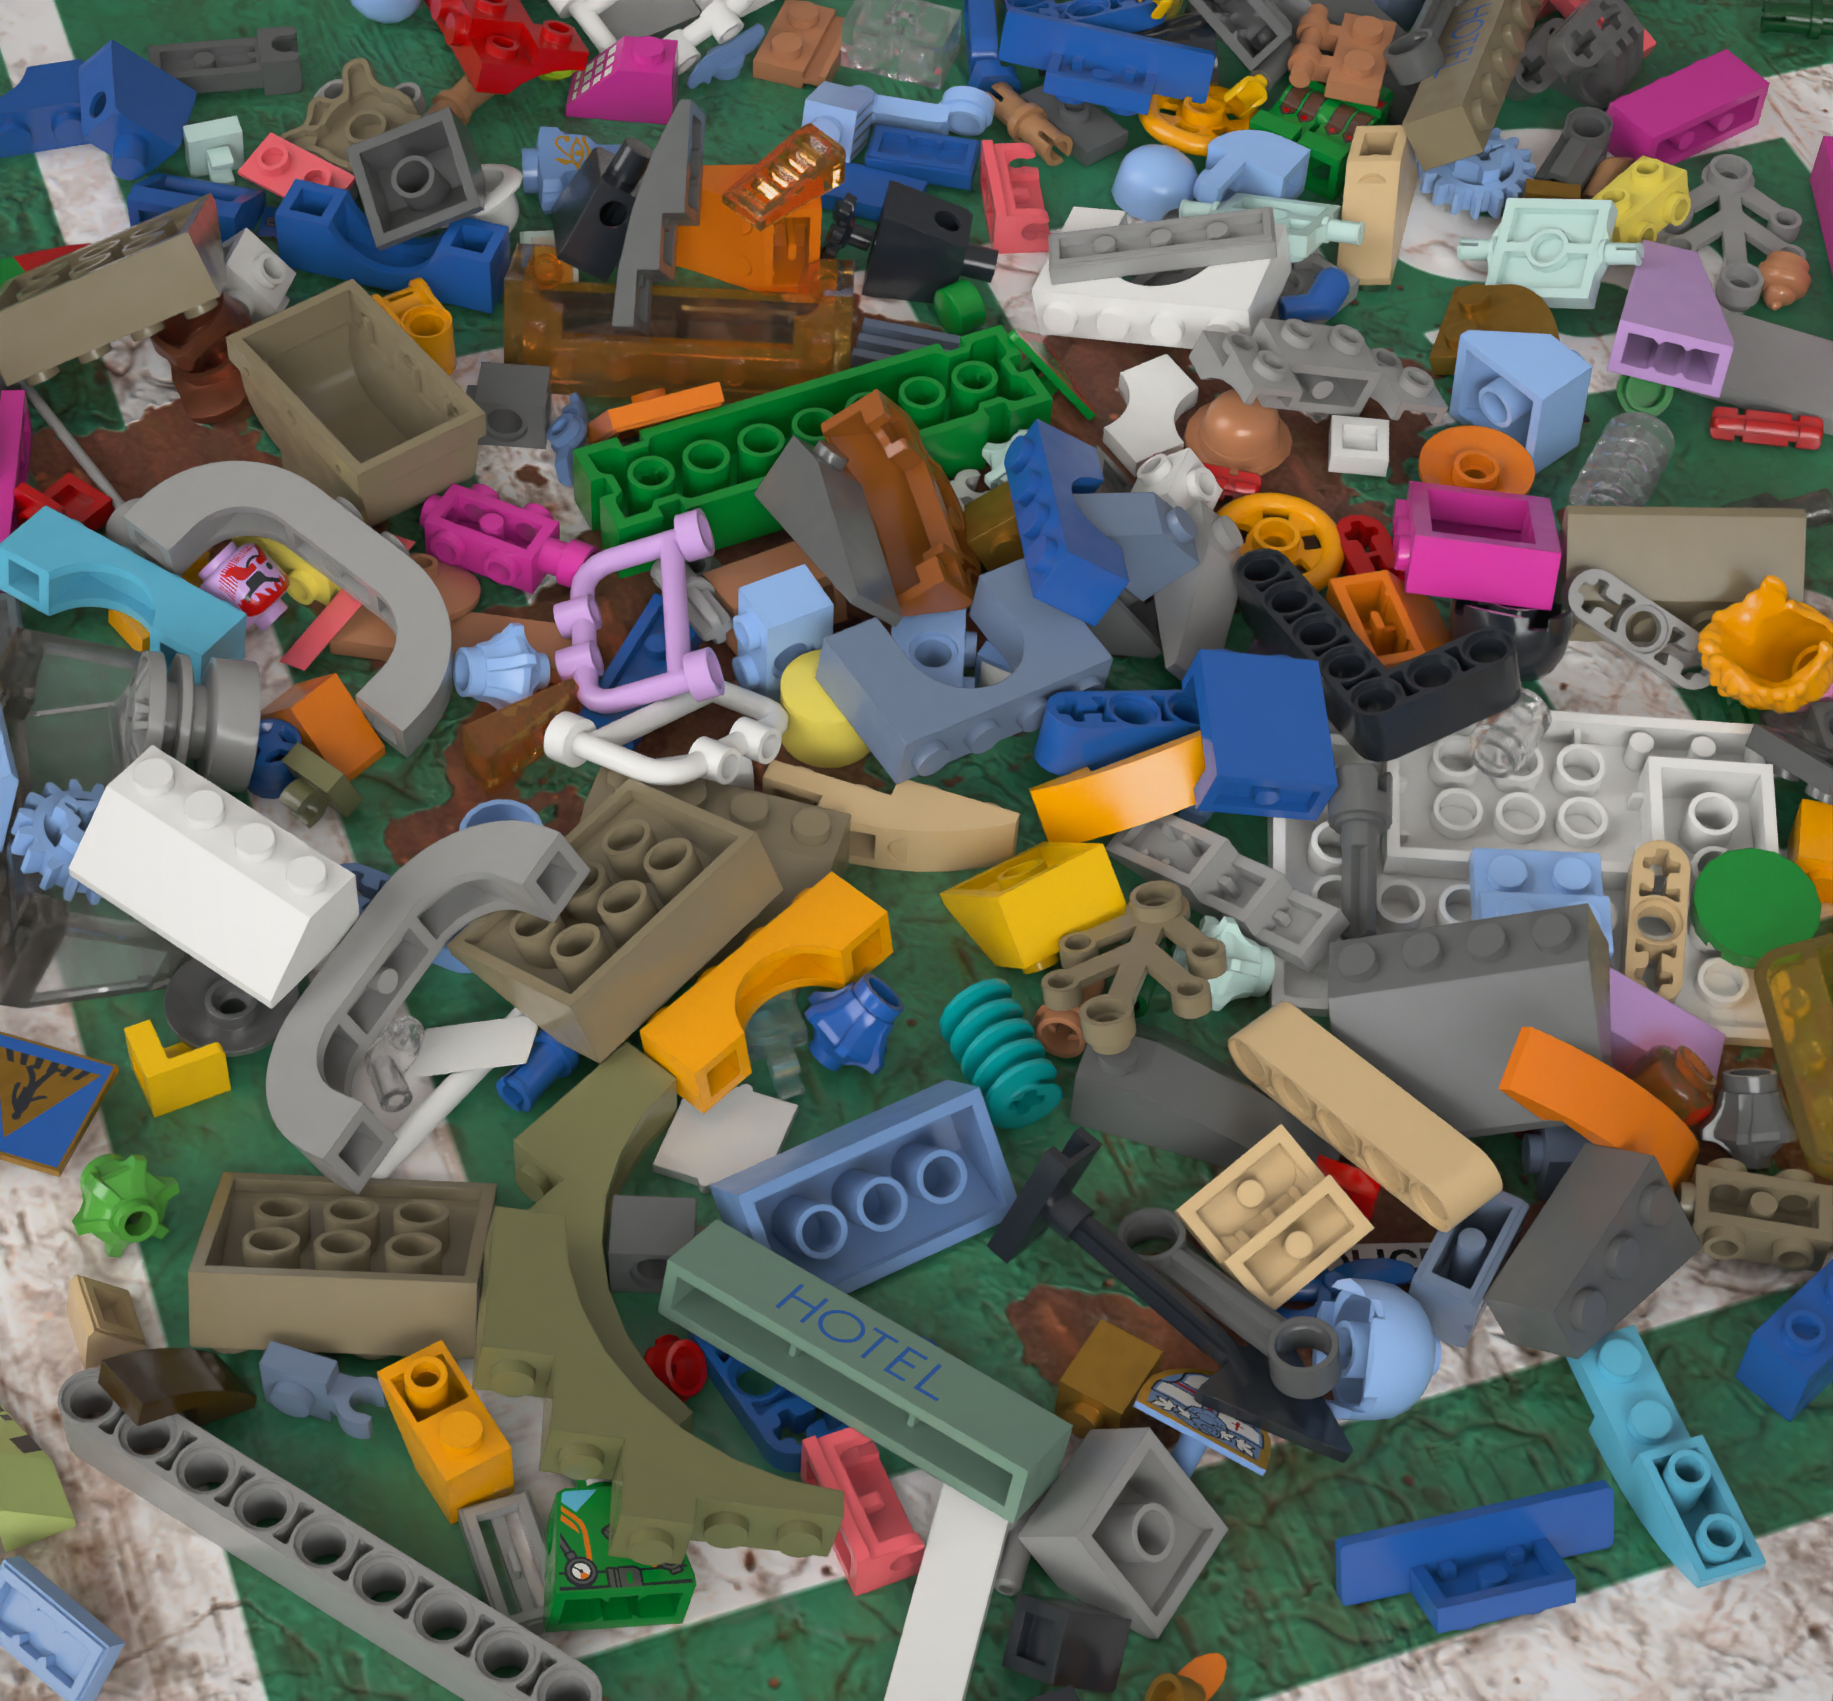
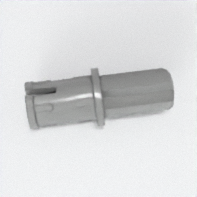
M657 559L652 565L650 573L655 585L662 590L661 561ZM685 560L689 624L703 641L713 640L715 644L723 643L727 640L726 632L733 628V620L715 599V589L709 580L697 577Z

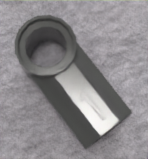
M1589 106L1571 110L1566 116L1563 133L1534 176V179L1581 185L1582 194L1599 163L1607 157L1613 129L1612 118L1606 112Z

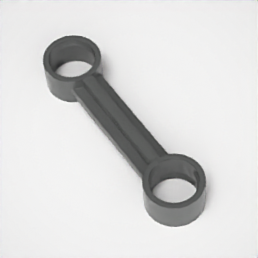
M1426 0L1411 31L1397 38L1386 47L1383 55L1398 85L1404 86L1420 82L1441 69L1446 59L1438 44V40L1453 9L1468 0Z
M1157 1207L1139 1209L1126 1216L1120 1223L1117 1230V1238L1131 1250L1140 1242L1149 1239H1163L1174 1244L1171 1249L1162 1254L1152 1256L1136 1254L1188 1299L1269 1358L1271 1380L1275 1387L1283 1394L1297 1399H1313L1325 1395L1338 1383L1341 1375L1339 1339L1335 1330L1327 1322L1310 1316H1298L1290 1319L1283 1317L1187 1247L1186 1230L1182 1220L1175 1213L1167 1209ZM1300 1348L1316 1349L1327 1355L1322 1362L1310 1367H1295L1281 1360L1287 1353Z

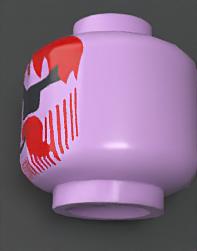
M232 541L197 574L203 580L200 589L220 600L231 603L235 608L247 614L246 629L255 624L263 632L288 608L281 597L289 588V577L255 543H246L238 547Z

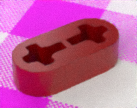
M1360 514L1347 516L1337 524L1336 528L1344 554V563L1340 570L1343 577L1388 570L1404 581V571L1394 569L1396 552H1393V540L1380 521L1371 516ZM1363 547H1369L1368 553L1365 552Z

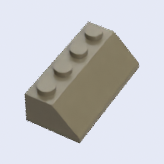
M1566 506L1558 536L1562 554L1553 601L1562 604V587L1567 578L1574 572L1582 569H1602L1611 573L1699 633L1711 623V617L1716 611L1726 609L1734 603L1742 602L1748 593L1760 587L1766 575H1774L1780 578L1787 586L1788 596L1803 603L1807 520L1805 509ZM1599 581L1593 586H1580L1578 592L1585 598L1581 606L1584 611L1588 607L1594 606L1603 608L1614 616L1622 606L1628 603L1625 597H1622L1620 605H1612L1601 598L1598 592L1602 584ZM1563 605L1561 609V614L1566 612L1563 608ZM1644 611L1633 614L1628 619L1625 628L1628 640L1651 642L1656 634V623L1653 617ZM1613 616L1604 623V625L1609 629L1611 626ZM1573 620L1569 641H1605L1576 620ZM1673 629L1670 640L1677 636V632Z

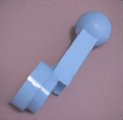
M864 85L851 86L852 88L875 93L871 88ZM970 86L949 88L945 91L943 99L939 104L875 93L871 124L947 136L949 130L962 136H977L991 125L995 111V102L986 92Z

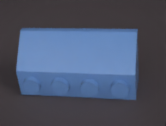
M952 1080L942 1081L709 1185L723 1223L846 1294L1001 1223L1017 1198L980 1087Z

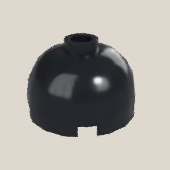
M1453 598L1449 620V639L1453 641L1483 628L1505 630L1513 635L1516 641L1521 682L1536 681L1551 673L1565 655L1571 637L1575 612L1569 610L1561 614L1562 604L1554 601L1552 610L1549 611Z

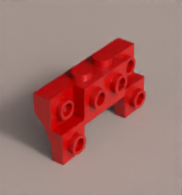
M424 0L431 12L432 19L437 22L446 44L451 47L476 92L508 95L521 84L540 75L566 70L585 71L589 51L575 28L556 20H547L543 24H533L520 0Z

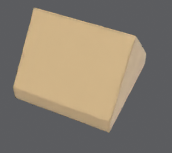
M75 1275L69 1281L67 1316L84 1369L101 1365L104 1359L142 1351L146 1347L145 1338L128 1290L80 1275Z

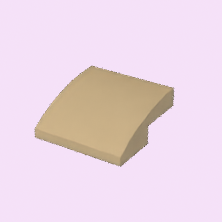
M1282 1124L1173 1212L1182 1220L1185 1228L1229 1278L1274 1310H1277L1374 1229L1373 1225L1330 1174L1325 1177Z

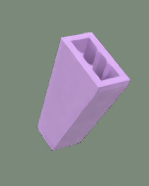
M1643 239L1644 258H1641L1642 265L1636 266L1607 371L1720 398L1735 341L1700 256L1695 251Z

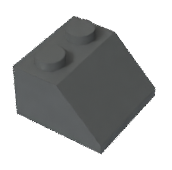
M450 107L346 147L375 245L379 251L484 210L486 180L470 131Z

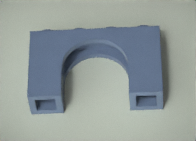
M1025 558L980 575L969 614L974 623L1011 668V675L997 684L981 688H960L930 678L910 661L877 617L823 639L815 678L896 785L918 775H932L939 771L946 763L967 754L984 753L991 749L998 741L1021 731L1033 732L1039 729L1047 702L1056 693L1105 690L1113 657L1082 620L1033 598Z

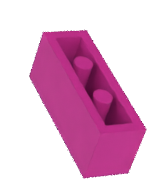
M1728 49L1705 59L1697 60L1692 65L1667 77H1661L1628 95H1622L1609 104L1606 113L1612 118L1613 129L1608 152L1614 157H1631L1635 161L1644 155L1670 165L1677 164L1758 125L1770 83Z

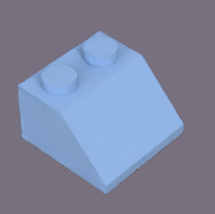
M1467 330L1459 338L1449 415L1463 426L1488 427L1514 438L1531 456L1536 475L1578 446L1593 366L1586 362L1577 351L1569 349L1551 334Z

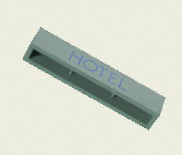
M714 1220L668 1259L657 1311L659 1314L1012 1524L1058 1478L1073 1428L1072 1424L722 1221Z

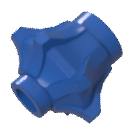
M865 973L857 983L852 982L843 989L833 992L815 991L808 998L812 1006L804 1014L813 1025L814 1036L808 1047L812 1055L823 1066L832 1071H838L843 1065H857L868 1070L871 1074H878L885 1067L884 1055L887 1053V1037L894 1027L895 1019L904 1010L901 999L890 986L875 975Z

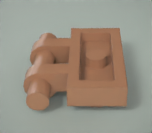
M1319 3L1312 4L1308 8L1307 14L1301 17L1297 27L1296 36L1299 44L1292 48L1288 60V68L1291 72L1289 76L1290 83L1297 88H1304L1309 85L1311 80L1326 83L1324 97L1377 107L1388 65L1383 52L1394 41L1397 22L1381 20L1373 16L1345 13L1342 25H1333L1327 19L1329 14L1327 7ZM1320 50L1334 52V55H1323Z

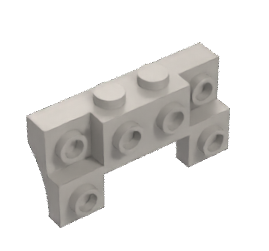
M1261 318L1252 336L1238 331L1224 333L1202 330L1189 355V359L1201 380H1224L1236 390L1244 404L1252 405L1257 397L1261 406L1267 408L1359 417L1369 397H1371L1385 409L1391 420H1399L1404 410L1424 412L1431 424L1435 425L1440 424L1448 410L1447 404L1434 385V380L1426 371L1416 367L1403 368L1401 360L1394 352L1383 348L1370 350L1359 331L1347 325L1327 326L1305 323L1298 319H1288L1285 321Z

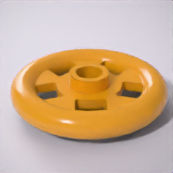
M1217 85L1209 86L1207 100L1203 104L1192 102V97L1186 96L1184 100L1153 94L1148 115L1139 114V119L1144 129L1162 144L1176 148L1183 153L1207 157L1208 144L1224 132L1248 130L1250 119L1259 110L1257 108L1249 116L1241 119L1239 116L1245 110L1243 102L1234 96L1226 103L1224 96L1230 89ZM1160 109L1176 111L1175 116L1160 113ZM1226 114L1234 115L1237 120H1228Z
M1254 493L1239 497L1227 503L1216 512L1220 517L1223 515L1228 516L1238 529L1249 532L1245 543L1240 547L1241 556L1256 549L1270 548L1278 550L1294 566L1300 564L1305 568L1307 572L1302 575L1318 592L1328 586L1329 579L1337 577L1343 566L1344 554L1336 523L1318 506L1302 498L1282 493ZM1263 516H1277L1263 519ZM1315 535L1321 548L1304 549V542L1301 537Z

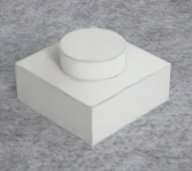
M1332 415L1329 427L1328 472L1386 477L1389 463V420Z

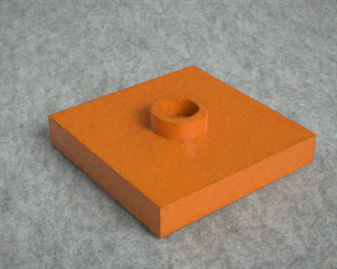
M720 382L666 395L665 388L634 395L631 397L632 404L609 409L588 423L587 439L589 445L615 437L621 441L639 436V430L720 407L725 402Z

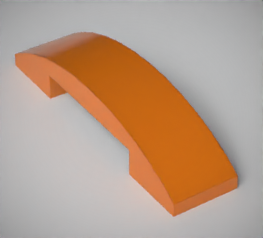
M1521 1027L1498 1089L1541 1120L1562 1121L1595 1145L1655 1156L1676 1196L1679 1182L1689 1181L1700 1151L1698 1141L1687 1125L1654 1095L1609 1065L1533 1027Z

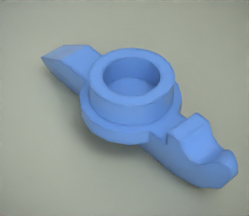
M757 23L727 43L712 47L707 51V55L696 64L689 76L687 86L694 89L702 82L708 85L711 83L712 76L719 80H731L739 76L741 68L745 63V55L755 50L764 37V27Z
M577 392L570 395V404L563 407V415L559 416L550 425L546 434L547 439L551 442V448L557 453L555 468L558 480L567 487L574 485L573 450L584 447L588 431L587 424L589 423L585 404Z

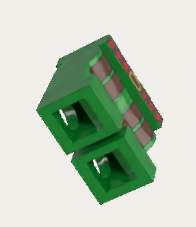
M1311 80L1309 85L1304 88H1297L1290 84L1283 92L1279 101L1268 112L1260 109L1250 119L1248 130L1271 132L1311 149L1304 188L1334 202L1344 189L1346 164L1356 126L1386 125L1387 118L1391 113L1394 95L1391 89L1382 86L1378 105L1374 107L1324 97L1326 83ZM1319 166L1331 167L1329 180L1318 178L1311 170Z

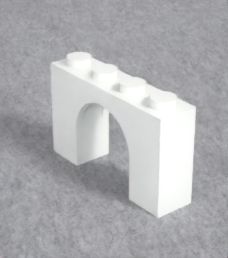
M1073 207L1061 232L1128 224L1126 211ZM1275 224L1277 258L1208 266L1202 272L1187 280L1163 286L1137 285L1121 279L1122 277L1052 285L1048 256L1032 288L1039 333L1187 349L1194 348L1202 330L1224 333L1238 331L1252 336L1261 318L1270 319L1292 270L1287 226Z

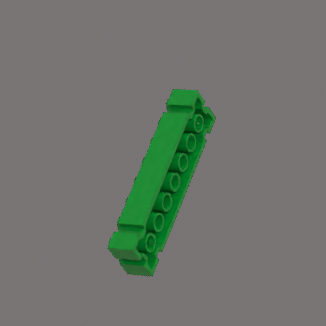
M998 325L960 336L959 348L945 352L940 343H936L639 430V442L622 446L619 439L615 437L574 449V501L591 531L601 529L602 550L674 529L675 515L698 508L704 512L709 522L715 550L784 530L779 522L755 497V491L793 435L814 447L819 440L827 442L820 425L875 389L881 391L909 414L919 429V434L926 451L934 461L940 463L948 479L956 477L960 471L966 469L981 470L986 468V460L982 456V450L987 442L993 444L1005 443L1011 440L1012 436L1018 432V429L1029 430L1036 419L1050 425L1053 398L1033 369L1020 372L1022 353L1009 338L1004 327ZM656 560L615 573L619 580L651 570Z

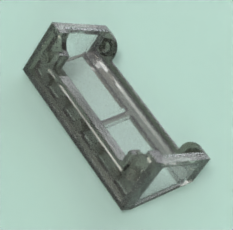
M17 627L0 660V702L19 779L3 851L0 853V1005L27 1009L167 989L176 971L193 958L103 897H101L98 905H91L85 893L77 892L71 902L64 900V888L56 884L44 891L39 888L43 875L39 872L24 874L20 868L25 856L11 852V846L15 835L11 833V829L19 808H23L26 797L30 792L42 795L45 784L48 782H52L62 791H66L70 779H77L83 791L91 792L97 783L104 785L105 790L106 786L129 766L128 747L125 745V714L129 690L135 681L139 660L143 653L141 651Z

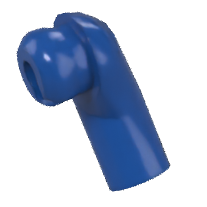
M1338 267L1322 269L1315 275V281L1307 294L1279 297V319L1285 321L1288 319H1298L1303 322L1333 318L1349 294L1350 283L1346 273Z

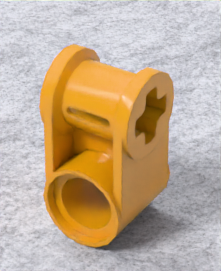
M418 277L410 280L408 287L383 297L379 294L370 295L449 376L453 373L457 363L453 318L450 312L433 295L426 281Z

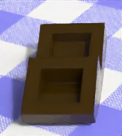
M167 1347L118 1355L102 1360L98 1378L99 1385L137 1427L177 1413H181L195 1425L202 1426L253 1409L257 1400V1396L217 1354L200 1349Z

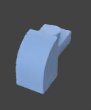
M1238 130L1223 134L1208 144L1206 166L1196 180L1193 188V198L1198 202L1214 203V201L1223 202L1229 200L1236 193L1296 200L1304 192L1311 149L1266 131Z

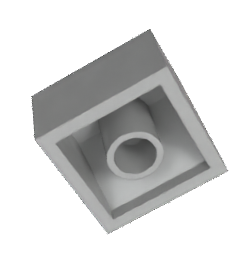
M1150 1427L1091 1429L1017 1537L1058 1588L1087 1604L1131 1619L1130 1629L1147 1639H1158L1228 1531V1527Z

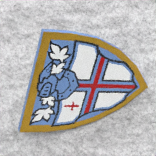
M1195 1368L1168 1369L1152 1375L1142 1386L1133 1407L1181 1432L1171 1452V1456L1189 1479L1207 1447L1261 1476L1265 1474L1271 1457V1439L1268 1432L1198 1404L1194 1400L1197 1390L1216 1373L1215 1371Z

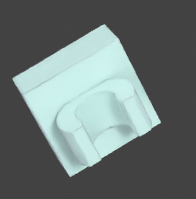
M237 115L183 126L185 158L191 178L209 175L211 182L235 185L232 170L240 169L245 163L243 132Z

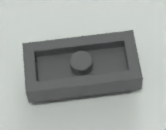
M1754 724L1745 746L1766 758L1765 764H1773V773L1775 775L1795 782H1799L1800 779L1808 783L1804 791L1806 794L1819 801L1833 805V754L1798 733Z

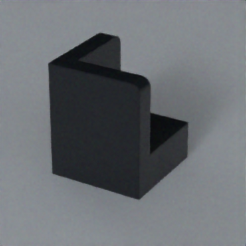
M1019 1593L1002 1666L1051 1686L1066 1687L1073 1685L1076 1689L1111 1693L1117 1686L1132 1620L1081 1601Z

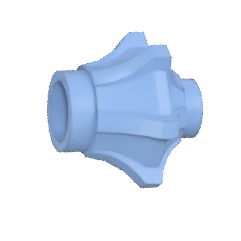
M510 623L501 633H495L492 639L477 643L474 647H460L457 650L453 662L454 685L461 697H473L476 700L487 702L504 719L515 720L519 709H531L533 704L532 695L537 690L547 688L550 681L549 659L545 653L536 652L530 646L525 636L524 625Z

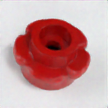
M666 1334L659 1336L655 1340V1347H649L646 1350L643 1359L654 1375L683 1403L690 1396L697 1394L704 1386L707 1376L706 1360L700 1347L693 1341L688 1339L680 1340L675 1335Z

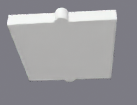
M743 1084L740 1087L736 1086L704 1114L683 1098L652 1164L653 1172L696 1185L701 1193L707 1194L711 1192L709 1185L780 1154L797 1116L798 1105L753 1092V1088L749 1084Z

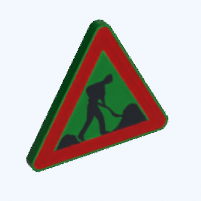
M1015 328L1008 333L1009 338L1027 356L1021 362L1020 372L1033 369L1037 376L1043 372L1044 375L1039 379L1051 396L1060 390L1089 421L1097 416L1049 343L1040 333Z

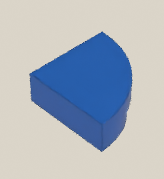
M992 58L976 61L967 86L984 92H990L996 99L1002 96L991 87L995 83L1006 82L1017 94L1021 92L1022 88L1015 68L1010 65L1003 67L999 60Z

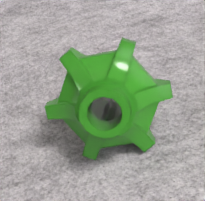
M105 1154L92 1160L81 1174L80 1188L83 1202L79 1212L72 1220L74 1230L78 1236L92 1233L105 1242V1252L109 1257L121 1258L127 1245L146 1240L151 1235L162 1240L170 1231L163 1223L168 1201L180 1193L178 1182L174 1177L155 1176L146 1169L147 1159L144 1155H131L126 1159L118 1154Z

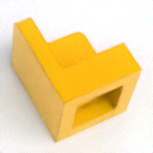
M150 1019L124 1028L131 1068L154 1118L231 1090L226 1054L219 1042L195 1050L183 1042L163 1048Z

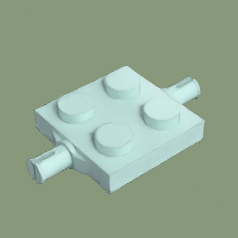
M1236 193L1229 200L1223 202L1214 201V203L1184 199L1181 201L1179 208V218L1273 207L1275 224L1287 226L1291 263L1304 260L1322 243H1329L1330 241L1360 246L1365 233L1364 222L1340 220L1341 206Z
M1507 198L1502 221L1490 239L1460 238L1458 241L1460 245H1457V257L1460 261H1487L1489 271L1485 285L1515 284L1526 287L1539 295L1549 308L1594 309L1602 276L1607 271L1609 265L1641 266V258H1644V247L1641 242H1612L1618 214L1613 200Z

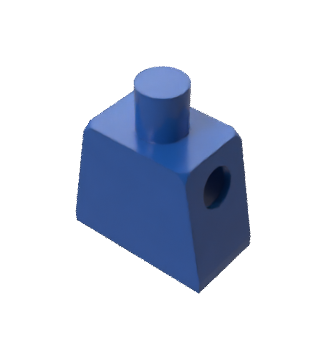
M113 39L79 66L82 135L87 142L112 156L111 169L117 177L124 180L139 179L144 174L152 172L178 150L183 139V126L188 124L197 94L196 90Z

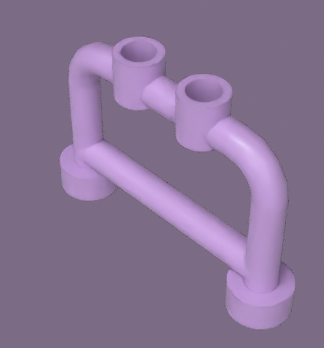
M700 508L675 515L674 529L608 548L592 555L579 567L573 577L570 600L554 605V619L559 633L564 639L572 638V646L555 652V662L559 676L566 686L574 684L578 700L590 711L602 714L618 713L687 692H691L697 702L724 695L725 685L722 670L712 648L706 647L691 652L685 559L688 562L712 556L715 552L714 539L709 522ZM660 559L667 672L611 689L600 688L598 677L603 676L604 665L597 646L596 630L601 629L602 619L595 600V587L600 580L613 572Z

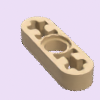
M1653 840L1644 843L1637 849L1627 872L1619 973L1647 988L1646 983L1641 979L1648 966V961H1658L1655 968L1654 982L1660 989L1655 994L1674 1004L1683 985L1691 866L1686 853L1680 847L1668 841ZM1651 865L1662 866L1663 875L1667 877L1661 895H1651L1655 877L1654 871L1650 869ZM1645 916L1659 917L1669 925L1672 936L1664 940L1650 939L1640 931L1637 921Z

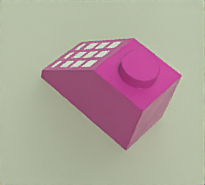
M652 36L622 37L588 62L585 71L577 70L572 74L566 104V117L667 125L675 110L678 96V40L658 39Z

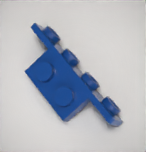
M1009 8L1005 16L998 58L1004 62L1045 70L1046 76L1042 93L1054 95L1061 102L1073 105L1088 102L1106 106L1109 111L1118 115L1132 116L1137 113L1148 115L1153 94L1184 100L1187 96L1192 97V102L1205 103L1216 53L1207 49Z
M1600 1480L1340 1537L1335 1542L1337 1596L1344 1606H1350L1411 1592L1438 1634L1452 1630H1468L1479 1624L1519 1615H1534L1546 1609L1576 1603V1578L1562 1558L1606 1549L1613 1545L1614 1490L1607 1481Z

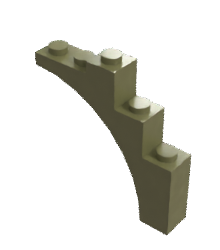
M626 1042L513 1140L515 1179L524 1194L536 1202L528 1210L566 1215L568 1262L581 1307L607 1354L644 1397L682 1429L693 1435V1412L654 1375L630 1340L608 1286L605 1255L607 1234L611 1225L613 1195L621 1194L644 1153L669 1127L677 1112V1078Z
M495 1206L484 1247L472 1389L495 1391L507 1397L526 1395L544 1398L539 1471L563 1474L575 1480H589L593 1478L612 1480L608 1556L630 1558L643 1565H660L663 1563L682 1565L689 1541L692 1540L707 1542L711 1546L723 1549L741 1546L780 1551L787 1556L797 1558L812 1555L828 1557L844 1518V1491L792 1481L733 1459L682 1429L636 1389L607 1354L581 1307L568 1262L566 1215Z

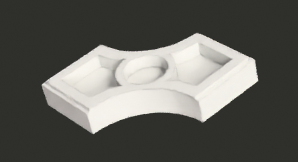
M1168 354L1120 372L1118 388L1127 404V408L1116 421L1104 427L1103 443L1134 477L1137 476V471L1141 465L1151 458L1153 454L1163 453L1170 455L1183 450L1184 442L1176 431L1175 422L1181 414L1197 403L1198 386Z

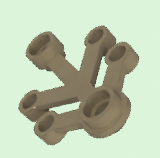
M1158 880L1143 883L1134 888L1130 893V902L1126 906L1124 915L1086 931L1072 932L1063 936L1058 946L1061 965L1064 969L1051 971L1041 980L1045 1006L1054 1011H1067L1076 1008L1082 1003L1083 988L1116 974L1108 994L1087 1000L1079 1011L1083 1038L1099 1054H1117L1130 1046L1131 1039L1135 1036L1137 1030L1134 1004L1147 973L1170 992L1172 1009L1178 1017L1185 1019L1199 1018L1208 1014L1213 1007L1210 983L1207 980L1220 977L1227 971L1225 944L1218 939L1208 938L1188 921L1191 915L1189 901L1182 895L1179 886L1172 882ZM1132 936L1129 943L1099 955V949ZM1167 937L1186 952L1188 971L1159 947L1162 938Z

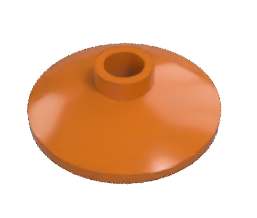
M1456 426L1436 433L1422 447L1418 461L1419 475L1424 483L1528 495L1535 476L1532 458L1518 441L1503 432L1483 426Z

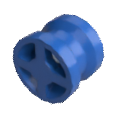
M281 719L260 720L255 763L247 787L252 794L266 799H278L283 790L292 781L296 780L282 762L283 758L297 742L302 744L299 731L291 723Z

